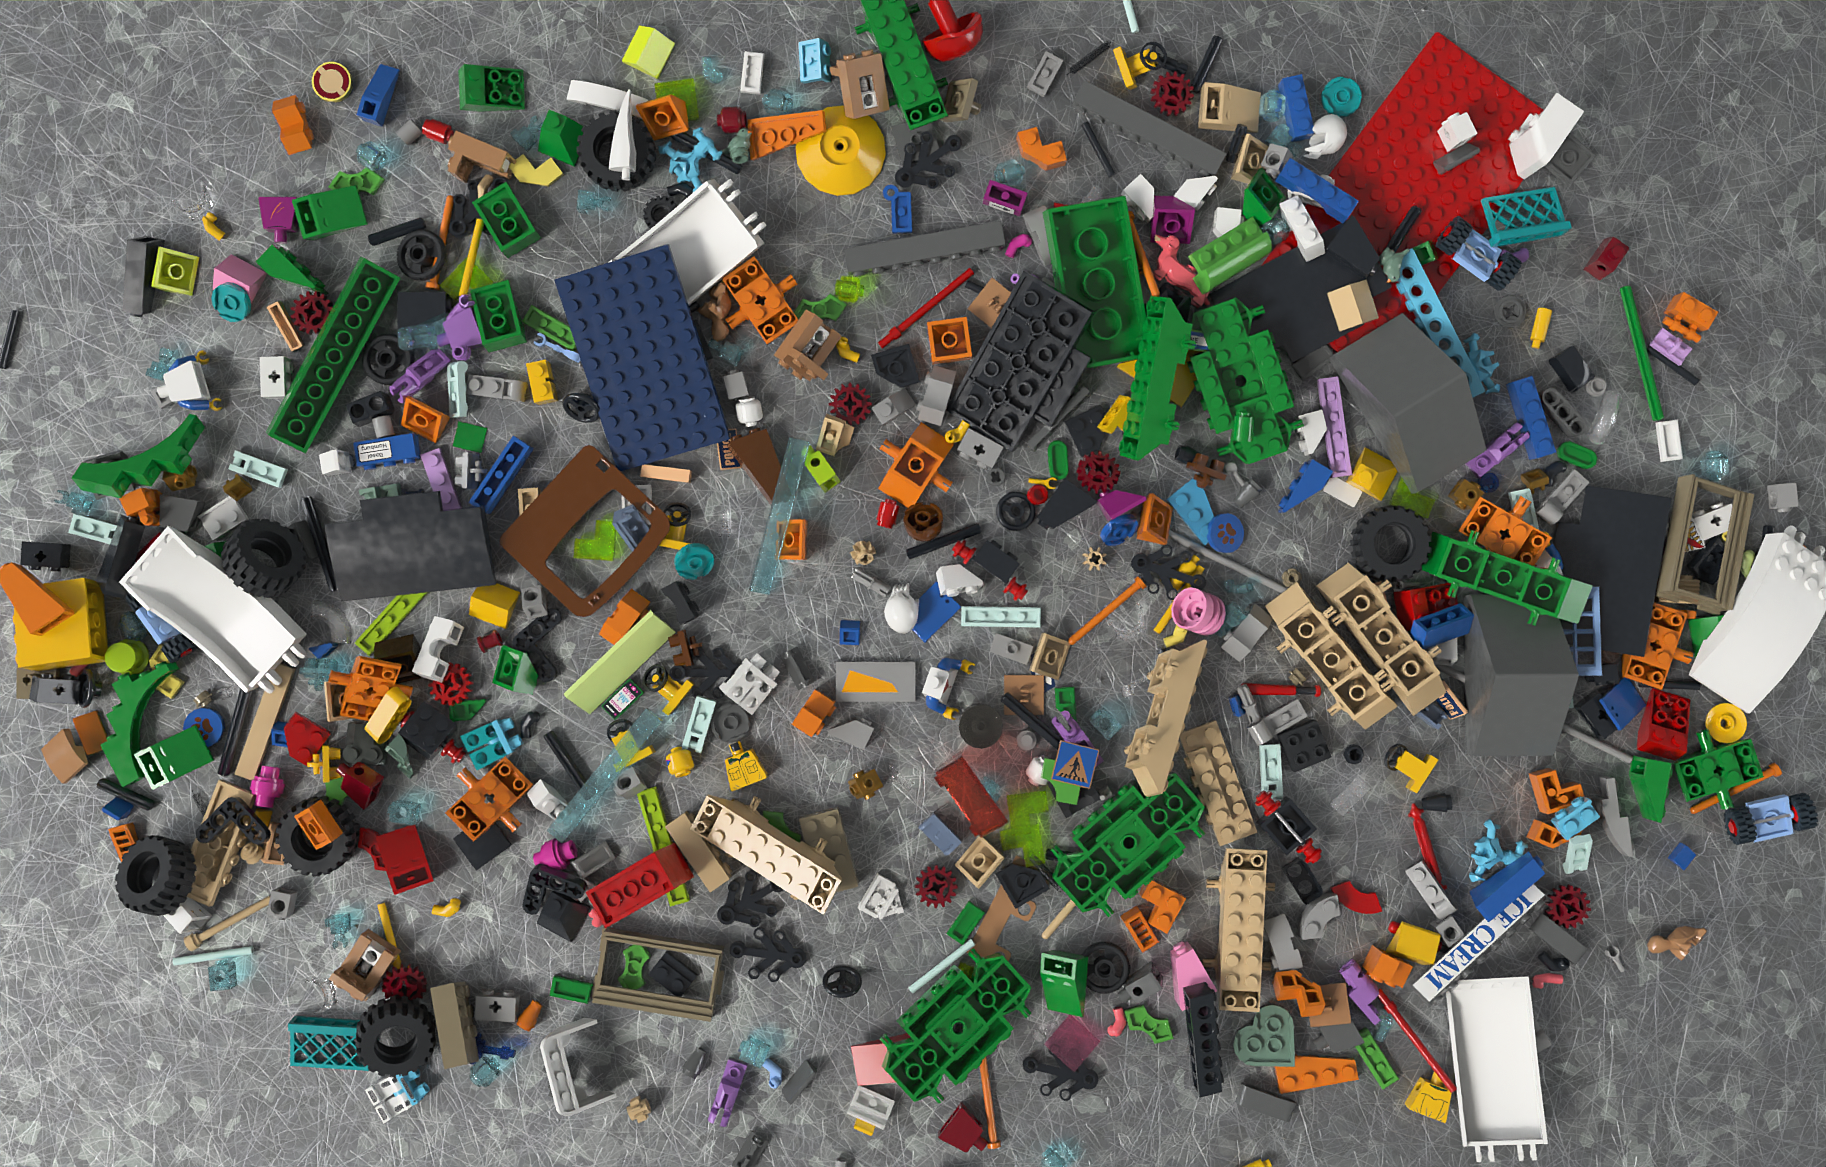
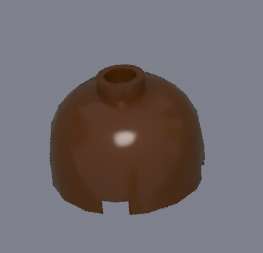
M918 502L915 505H911L906 509L903 518L905 530L911 538L917 541L924 542L936 538L943 528V513L941 509L934 503L923 505V502Z

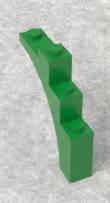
M189 414L169 437L149 450L128 459L111 463L93 464L82 462L71 479L82 491L122 498L131 483L152 487L162 471L180 475L184 473L192 460L188 453L205 427L197 415Z
M161 662L151 672L148 670L141 674L131 675L127 672L117 677L118 681L112 684L121 703L113 706V711L106 714L115 734L106 738L107 741L101 744V747L122 787L132 785L145 778L134 756L135 753L141 751L140 728L143 713L156 688L168 676L179 670L176 662Z

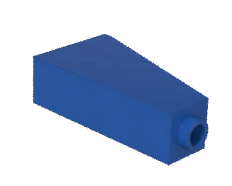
M1530 851L1469 891L1476 908L1487 922L1493 920L1545 874L1542 868L1544 863L1538 855L1534 857Z

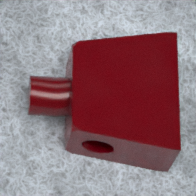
M1615 237L1605 238L1583 270L1600 281L1617 268L1628 252L1629 247Z
M357 762L351 768L342 763L337 768L336 772L343 777L341 789L363 810L377 799L384 776L361 762Z
M960 1102L938 1131V1138L966 1153L972 1146L983 1151L988 1143L987 1140L980 1136L984 1131L982 1123L962 1102Z

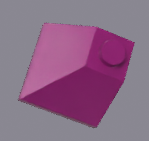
M1154 195L1150 243H1156L1154 236L1157 234L1163 237L1173 235L1178 238L1180 244H1190L1195 208L1174 196Z
M1108 489L1106 493L1099 494L1100 499L1097 500V504L1107 521H1110L1147 499L1145 496L1118 490L1110 492Z

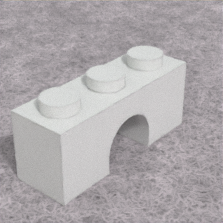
M1297 195L1280 203L1281 217L1289 231H1293L1298 248L1306 262L1325 254L1324 241L1299 196Z
M434 616L412 672L423 678L442 683L449 664L440 659V652L448 644L457 646L464 627L455 621Z

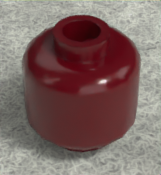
M739 106L723 107L721 113L717 114V125L721 126L724 133H738L740 129L747 126L746 112L742 111Z

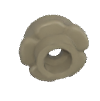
M1294 568L1285 571L1282 574L1283 584L1286 587H1290L1296 582L1300 584L1302 579L1300 572H1297Z
M1297 668L1292 672L1289 671L1291 674L1289 679L1296 686L1298 684L1303 686L1307 679Z
M206 690L201 692L193 700L197 704L196 707H206L212 701L210 698L212 693L209 694Z

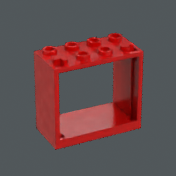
M672 843L651 853L585 893L604 927L607 928L694 878V875L677 844Z

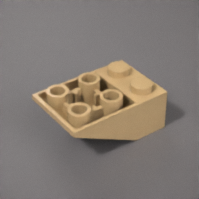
M1205 82L1201 88L1198 128L1235 131L1238 124H1243L1247 126V132L1258 133L1261 93L1228 84Z

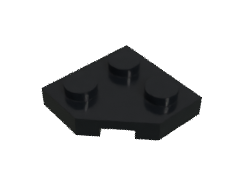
M909 344L871 355L876 375L899 388L920 383Z
M1101 405L1064 422L1080 458L1084 457L1085 454H1091L1092 451L1099 450L1106 432H1102L1097 427L1105 416Z
M1012 863L995 873L1015 909L1050 889L1041 872L1036 869Z

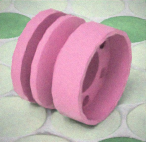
M1196 588L1182 590L1174 599L1171 608L1175 624L1180 628L1204 636L1217 632L1223 625L1226 616L1225 605L1220 598Z

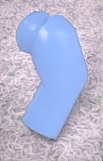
M767 1058L762 1066L770 1072L769 1086L776 1089L782 1083V1069L771 1059Z

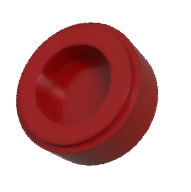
M1043 485L1030 487L1027 492L1028 500L1034 505L1045 503L1048 499L1047 489Z

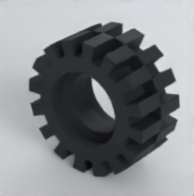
M656 196V199L651 198V202L645 204L646 208L643 209V218L650 229L658 223L654 215L659 208H665L670 213L677 207L672 199H668L666 196Z

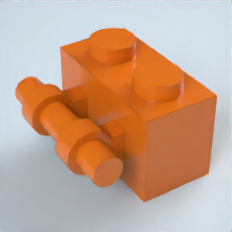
M1682 292L1672 298L1664 312L1670 317L1666 316L1662 323L1667 325L1671 331L1676 330L1681 333L1683 338L1698 343L1702 336L1696 332L1708 330L1718 311Z
M139 488L119 498L127 516L140 517V521L147 526H160V515H157L156 512L160 511L161 492L155 489Z

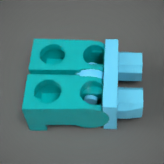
M512 718L495 720L460 736L467 752L488 744V746L469 754L477 771L515 752V749L523 744L519 734L510 738L507 733L508 730L515 727Z

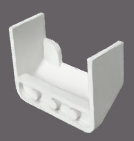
M1556 93L1543 112L1539 115L1536 113L1534 116L1530 113L1519 130L1515 129L1508 138L1517 175L1522 179H1526L1545 166L1557 152L1584 111Z
M582 1018L558 1027L541 1042V1053L554 1103L560 1115L572 1116L617 1097L616 1093L604 1090L587 1097L583 1087L573 1085L564 1047L570 1042V1033L597 1024V1019Z

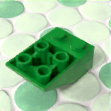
M463 64L458 70L460 110L484 112L525 109L523 70Z
M357 185L310 194L292 200L302 237L305 240L314 241L368 225Z
M272 244L255 261L270 276L284 283L314 292L317 291L324 295L328 294L324 289L326 285L317 277H313L310 274L311 271L304 264L296 261L297 257L282 246L278 248Z
M196 725L134 754L152 790L214 761Z
M1633 756L1630 763L1629 778L1642 818L1662 823V818H1664L1666 813L1664 807L1665 799L1669 795L1668 782L1673 772L1672 763Z
M1050 950L1041 954L1040 975L1048 1010L1084 1017L1088 968L1087 956L1058 950Z

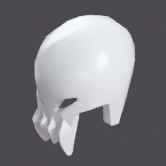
M1329 114L1313 123L1314 127L1312 130L1315 133L1309 141L1311 147L1305 148V151H1308L1309 154L1303 156L1318 159L1321 155L1333 154L1343 146L1347 137V127L1343 119L1337 115Z
M909 583L905 587L904 584L902 586L900 584L898 586L897 584L894 585L884 610L885 618L890 628L904 634L911 631L916 625L919 610V599L914 600L910 596Z

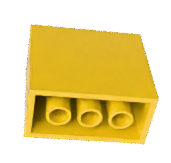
M78 578L44 583L75 614L42 636L30 634L14 608L13 623L15 624L16 632L14 642L17 647L15 660L18 668L45 671L105 662L108 643L104 594L96 581Z

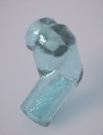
M1385 1015L1379 1017L1381 1020L1378 1022L1380 1026L1374 1036V1039L1382 1043L1393 1024L1392 1019Z

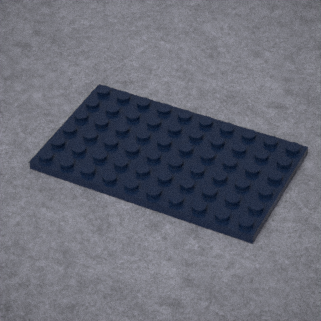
M669 244L554 280L593 399L599 405L600 410L598 414L617 469L624 471L731 439Z

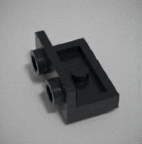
M1716 536L1711 537L1705 544V548H1702L1687 565L1700 581L1714 585L1719 579L1725 548L1724 543Z

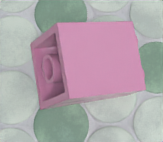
M1188 941L1175 944L1173 950L1170 951L1174 998L1181 1010L1184 1011L1183 987L1206 982L1210 989H1214L1215 992L1217 990Z

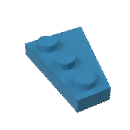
M1192 478L1166 500L1200 542L1206 545L1208 543V524L1214 515L1204 488L1197 487V480Z

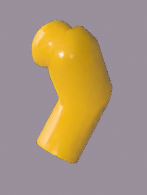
M208 212L202 218L204 228L209 234L220 241L226 233L215 226L214 222L217 220V217L213 213Z
M842 336L836 344L840 357L857 363L860 353L851 351L848 339Z
M962 420L958 428L946 432L945 440L948 443L961 441L970 424Z
M452 898L446 906L434 904L432 914L451 917L460 910L461 901L457 898Z

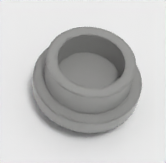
M1595 377L1586 384V391L1594 397L1604 394L1607 388L1605 380L1601 377Z
M1024 730L1018 734L1017 744L1021 749L1031 750L1036 745L1037 740L1033 732Z

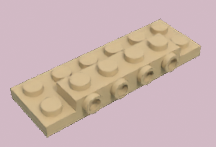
M1217 721L1205 723L1180 734L1179 738L1186 758H1184L1187 769L1192 771L1193 776L1190 777L1194 788L1198 787L1200 793L1197 796L1198 800L1205 806L1207 811L1204 814L1208 825H1212L1219 846L1258 833Z
M218 780L202 823L227 798L240 797L252 809L256 795L225 780ZM233 802L232 810L236 809V802ZM220 814L216 818L218 825L221 826L224 823V817ZM245 815L243 817L244 825H250V816ZM234 822L213 842L200 843L195 838L191 854L194 855L196 860L194 862L197 866V871L194 874L196 880L192 884L193 889L191 893H188L186 897L208 907L213 906L220 887H224L231 881L232 874L230 871L232 866H235L239 861L240 856L237 855L239 848H242L247 841L245 834ZM206 830V831H205V833H206L205 836H204L205 838L208 837L207 834L209 833L210 830Z

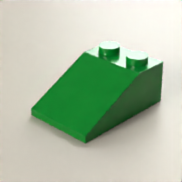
M507 182L472 202L499 249L507 258L541 239L540 234Z
M509 280L470 290L472 301L475 302L473 306L482 345L489 353L527 343L523 323Z

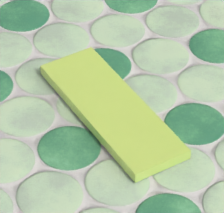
M650 610L564 693L565 697L588 714H591L668 640V637L676 632Z

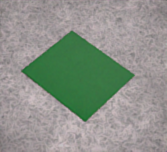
M458 421L453 447L481 453L487 428Z

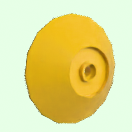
M844 105L827 107L823 109L825 111L826 132L796 143L797 164L805 179L819 191L836 196L855 194L870 186L881 172L886 156L884 136L876 121L867 115L853 119L846 117ZM842 144L844 148L842 150H838L836 148L837 145Z

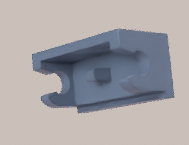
M633 504L614 512L612 525L633 552L650 527Z
M1433 702L1415 714L1430 727L1438 730L1442 726L1440 722L1448 717Z
M935 812L918 826L947 856L962 843V840Z

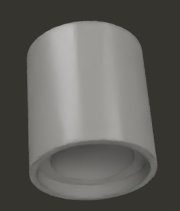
M409 119L395 133L409 146L422 134V131Z
M389 415L372 419L377 439L395 436Z

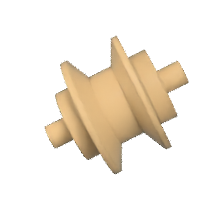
M250 842L243 847L240 856L248 864H255L262 858L264 850L257 844Z

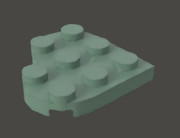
M1274 1004L1266 1005L1260 1008V1012H1256L1252 1025L1244 1026L1237 1031L1233 1046L1239 1060L1251 1066L1295 1067L1294 1024L1292 1017L1285 1008Z

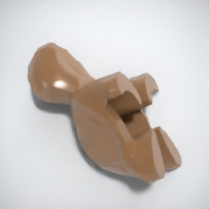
M720 282L718 286L714 285L709 290V296L712 297L709 303L705 302L697 310L700 314L712 320L711 331L713 339L716 341H722L729 334V327L724 322V319L731 308V299L727 293L726 285Z
M1690 926L1677 927L1667 938L1660 935L1652 936L1647 944L1648 950L1651 953H1662L1670 950L1678 959L1683 961L1690 952L1692 944L1698 945L1703 940L1702 937L1707 933V930Z

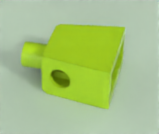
M809 445L801 451L806 458L803 463L825 493L841 482L819 450L815 452L812 446Z

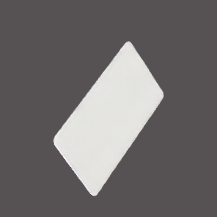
M1337 477L1329 478L1323 489L1324 492L1352 507H1355L1362 494L1361 490Z

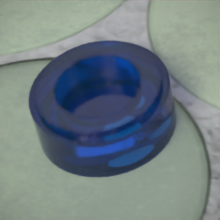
M1485 473L1478 479L1477 484L1480 485V490L1484 493H1491L1498 489L1499 479L1493 473Z

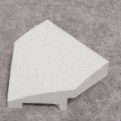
M877 873L859 903L858 909L879 919L904 912L895 882Z

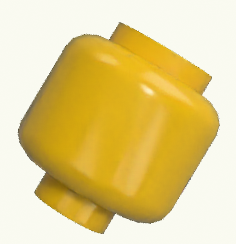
M682 747L671 749V753L666 756L669 773L675 775L676 778L691 774V770L694 768L691 752L687 749H682Z

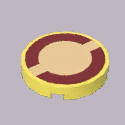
M326 62L318 66L314 71L312 86L315 93L324 101L341 102L351 93L353 79L349 70L340 63Z

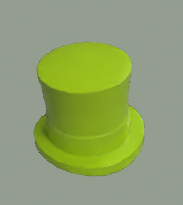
M132 638L112 644L105 653L107 666L112 671L121 674L127 672L130 675L140 674L147 668L150 660L149 651L145 644L138 639Z

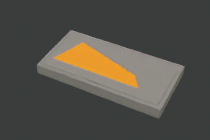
M836 662V702H915V662Z

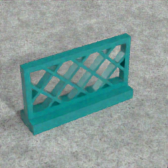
M1555 187L1487 197L1481 200L1492 236L1489 239L1490 247L1559 237L1572 229L1570 221H1565ZM1544 194H1550L1551 204L1541 199ZM1526 197L1536 201L1533 207L1524 202ZM1508 200L1518 204L1515 210L1506 205ZM1489 203H1495L1500 207L1497 213L1490 208ZM1538 204L1547 209L1544 215L1536 210ZM1520 207L1529 211L1527 218L1518 213ZM1503 209L1512 215L1509 221L1500 215ZM1550 211L1557 216L1558 221L1554 222L1547 217ZM1532 214L1541 219L1539 224L1529 220ZM1514 217L1523 222L1521 227L1511 223ZM1496 220L1506 225L1503 230L1497 231Z
M294 1016L288 1023V1031H290V1066L369 1071L368 1065L363 1066V1064H358L353 1059L357 1056V1052L350 1056L344 1049L349 1043L356 1049L354 1039L356 1038L357 1024L360 1020ZM296 1033H303L308 1039L302 1044L296 1038ZM317 1034H323L328 1040L321 1045L314 1037ZM337 1035H341L347 1040L343 1046L334 1039ZM309 1041L318 1048L314 1053H311L304 1046ZM329 1042L337 1049L332 1055L324 1048ZM301 1050L308 1058L296 1060V1052ZM321 1051L328 1059L324 1062L318 1061L314 1055ZM340 1052L347 1061L339 1063L334 1056Z

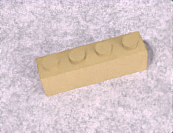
M686 811L667 824L665 828L709 892H712L732 877L730 874L732 870L726 862L723 863L719 858L721 854L715 846L712 847L708 840L690 830L696 817Z

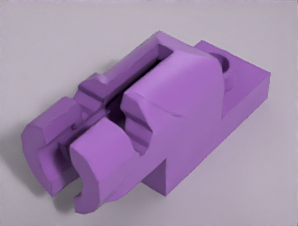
M435 347L407 367L406 373L389 387L390 393L394 396L401 391L398 401L404 403L407 396L412 397V395L434 380L435 374L444 369L451 360L438 347Z
M1519 423L1513 424L1500 436L1493 438L1485 445L1487 451L1465 463L1477 478L1482 477L1494 465L1499 464L1530 438V435L1526 432L1525 434L1521 433L1511 441L1510 436L1517 433L1523 427Z
M1064 710L1061 714L1068 722L1070 731L1066 730L1056 716L1052 719L1053 725L1065 741L1095 748L1068 711ZM1098 754L1096 766L1104 761L1100 754Z
M1351 959L1339 970L1348 985L1347 995L1364 1015L1376 1025L1381 1020L1377 1016L1379 1012L1371 1002L1379 995L1378 988L1364 971H1361V967L1356 961Z
M732 1058L728 1059L708 1118L710 1123H714L718 1110L723 1107L724 1114L720 1126H727L748 1065L747 1063Z

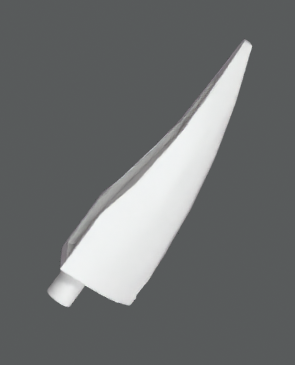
M630 89L624 98L616 122L609 161V170L622 172V180H630V172L636 171V149L632 129Z

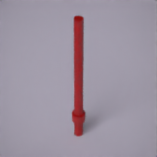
M968 268L900 325L888 331L889 334L882 338L878 345L883 349L891 341L900 338L902 332L974 275V272Z
M1381 988L1378 989L1379 995L1377 997L1383 1003L1385 1011L1392 1015L1450 1093L1454 1092L1457 1087L1399 1013L1397 1005L1393 1000H1389Z

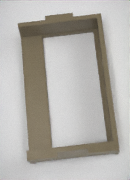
M1693 474L1678 477L1656 597L1678 603L1679 600L1697 605L1698 610L1715 615H1720L1721 611L1733 610L1754 494L1702 479ZM1697 487L1734 499L1715 599L1678 588Z
M603 927L599 948L601 953L598 972L595 974L591 997L593 998L592 1003L711 1022L714 1015L717 994L721 995L725 971L721 970L724 946ZM609 941L716 958L709 1001L602 984Z

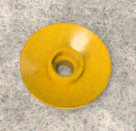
M1718 704L1711 708L1706 716V729H1709L1710 736L1718 742L1733 743L1739 740L1746 731V717L1742 710L1733 704ZM1721 720H1724L1726 723L1724 727L1721 726Z

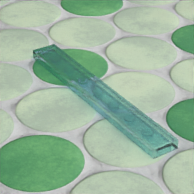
M789 437L749 587L751 592L770 594L809 449V441Z
M646 708L547 831L559 842L564 843L663 720L649 708Z

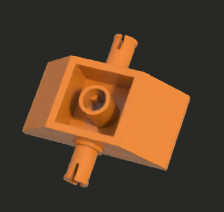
M754 256L722 278L740 305L739 311L725 319L732 330L746 319L750 320L768 345L793 328L797 323L798 318L783 298L785 292L798 285L791 274L779 283L773 284ZM761 298L765 299V305L763 306L758 304V300Z
M921 422L904 447L899 448L888 441V439H885L883 444L889 448L881 445L879 450L893 457L894 463L878 489L905 507L909 508L911 505H915L928 484L933 483L945 492L952 485L953 482L939 474L938 469L954 446V443H948L944 436ZM920 461V467L922 468L920 470H913L911 463Z
M1522 496L1519 497L1513 509L1508 512L1479 497L1458 530L1468 537L1471 530L1475 531V533L1479 532L1477 542L1484 545L1485 549L1531 565H1535L1552 539L1551 536L1523 521L1522 516L1532 502ZM1508 529V536L1501 538L1500 530L1505 531Z
M1654 603L1644 657L1622 654V677L1662 690L1672 659L1686 664L1692 661V659L1687 657H1693V652L1677 647L1688 614Z
M357 656L349 674L331 670L328 683L346 686L340 716L369 721L385 694L393 687H399L410 699L413 687L395 683L402 664Z
M506 757L495 765L482 779H477L467 767L457 774V777L469 789L445 814L473 842L489 830L497 821L501 820L512 833L522 825L510 812V809L526 794L533 784ZM486 796H488V797H491V796L494 797V798H493V802H494V803L491 804V803L489 802V803L486 804V803H485V801H486V798H485V797H486Z

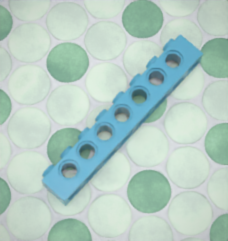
M1411 248L1409 253L1403 257L1400 278L1397 281L1396 287L1401 295H1405L1407 299L1405 302L1409 312L1413 311L1416 317L1414 319L1416 326L1420 330L1422 329L1423 333L1438 347L1440 340H1445L1448 343V349L1442 351L1450 358L1456 359L1458 366L1466 373L1472 398L1485 392V389L1413 248ZM1404 269L1410 270L1412 278L1407 279L1403 277L1402 271ZM1412 287H1418L1421 290V296H1414L1411 292ZM1421 305H1428L1430 313L1423 314L1420 310ZM1430 323H1437L1439 325V331H1431Z

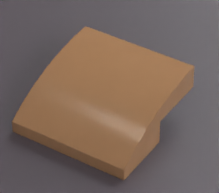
M62 729L41 749L49 768L62 784L70 781L88 764L83 746H75L70 729Z

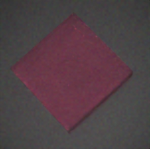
M1069 1014L1044 1045L1068 1068L1075 1072L1100 1041Z

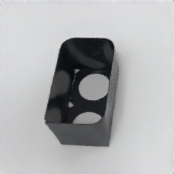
M1574 345L1548 360L1569 392L1572 391L1571 393L1578 391L1596 377Z
M382 391L346 404L352 423L358 427L372 423L374 418L392 415L395 411L389 394ZM375 396L380 397L383 401L382 408L377 411L372 410L369 406L370 399ZM355 404H361L364 407V414L359 418H355L352 411Z
M1298 857L1282 867L1283 872L1304 905L1322 896L1323 889L1305 861ZM1296 863L1299 864L1302 869L1301 874L1298 877H1291L1288 874V868ZM1303 880L1309 881L1312 885V890L1308 894H1302L1298 890V885Z

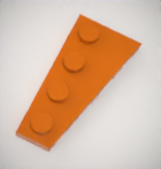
M818 110L747 119L748 130L752 131L750 136V160L754 161L826 132L825 111Z
M1295 1054V1067L1274 1066L1280 1094L1359 1080L1354 1058L1318 1057L1316 1055L1301 1056Z

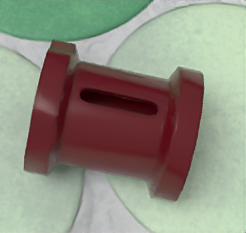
M496 629L484 637H477L478 645L483 653L488 652V649L495 646H503L501 636Z

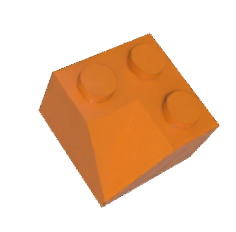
M967 317L927 322L932 365L972 359Z

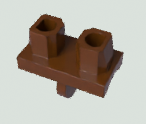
M1197 453L1193 463L1187 462L1186 468L1200 473L1199 475L1195 474L1193 477L1194 480H1197V487L1203 489L1207 485L1211 486L1213 480L1210 477L1225 481L1227 475L1222 473L1225 463L1212 459L1208 468L1206 465L1209 457Z
M686 630L678 631V634L668 637L671 648L681 645L682 649L681 654L673 655L675 666L694 665L690 649H692L694 656L700 655L698 647L703 646V643H697L695 636L689 637L691 643L689 645Z

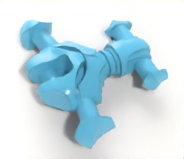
M702 127L693 130L692 136H695L700 142L694 145L692 152H684L679 149L676 152L671 148V141L658 146L660 154H667L671 157L669 172L672 175L676 173L678 183L692 181L695 187L693 192L703 185L698 178V175H700L698 168L699 159L705 158L710 153L713 161L720 160V156L723 153L722 150L718 151L714 147L715 145L711 138L702 133Z
M1473 333L1468 339L1463 340L1464 343H1469L1470 352H1467V355L1480 381L1488 389L1485 391V394L1499 393L1500 384L1495 385L1490 378L1494 369L1499 366L1498 362L1492 364L1490 357L1494 355V351L1478 350L1477 341L1480 336Z
M1488 819L1483 824L1488 828L1487 836L1475 841L1476 850L1475 853H1471V857L1474 858L1478 865L1475 873H1469L1471 882L1485 881L1482 876L1486 868L1491 869L1500 861L1505 865L1511 864L1523 856L1524 849L1528 848V844L1520 840L1516 842L1515 852L1509 849L1503 850L1499 839L1495 838L1496 829H1500L1501 825H1497Z

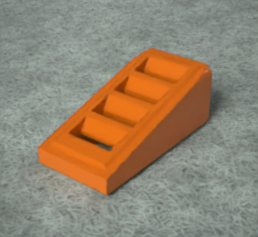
M133 822L108 829L121 862L124 853L128 852L125 851L124 847L137 844L136 841H138ZM125 831L126 835L121 836L120 832ZM128 838L129 842L123 843L122 840Z
M1137 906L1120 916L1142 953L1159 943ZM1140 922L1143 923V924L1139 925L1138 927H1136L1135 929H1133V927L1136 926L1137 924H1139ZM1145 929L1147 930V931H1145L1144 933H1142V934H1140L1139 936H1137V934H1139V933L1142 932L1143 930H1145ZM1151 936V938L1146 940L1145 942H1140L1146 937Z

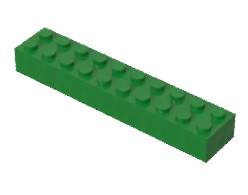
M360 256L267 428L266 433L268 436L306 454L398 284L400 277Z

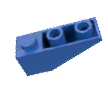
M383 64L379 65L362 95L356 114L360 119L383 127L399 76V69Z
M1313 459L1304 462L1299 469L1301 474L1298 479H1294L1289 486L1291 491L1288 496H1284L1278 505L1281 508L1278 512L1284 513L1322 490L1333 471Z

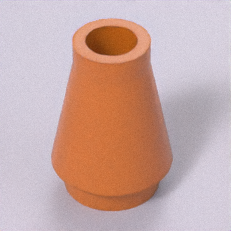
M532 1000L530 1005L517 1018L516 1025L530 1032L532 1028H535L543 1005Z

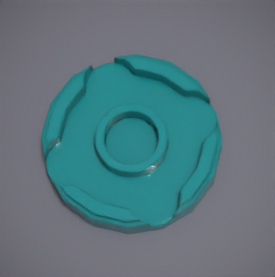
M1344 77L1332 79L1325 85L1321 93L1323 108L1329 114H1334L1341 118L1353 114L1359 108L1362 99L1360 86L1354 80Z
M225 282L214 289L211 297L212 304L223 319L229 322H238L250 314L251 301L247 292L241 286Z
M688 544L676 553L674 559L675 568L678 574L685 579L694 580L700 576L704 577L713 568V553L704 544Z

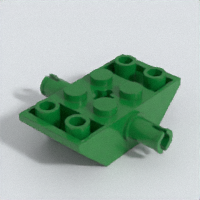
M1709 729L1701 730V732L1698 731L1696 735L1701 750L1686 754L1673 763L1685 801L1688 802L1716 793L1722 810L1729 809V806L1732 808L1734 804L1729 793L1731 787L1764 777L1752 740L1749 738L1737 740L1733 743L1713 745Z

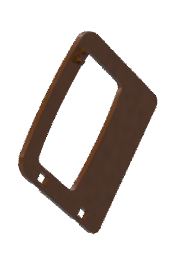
M587 445L578 452L502 534L500 545L573 614L587 617L593 615L607 603L649 559L669 533L670 520L656 504L605 458L602 453L595 447ZM600 461L609 467L605 473L597 466ZM611 490H617L650 521L651 528L633 552L610 577L583 599L548 568L546 561L574 525ZM645 503L654 509L650 515L642 508Z

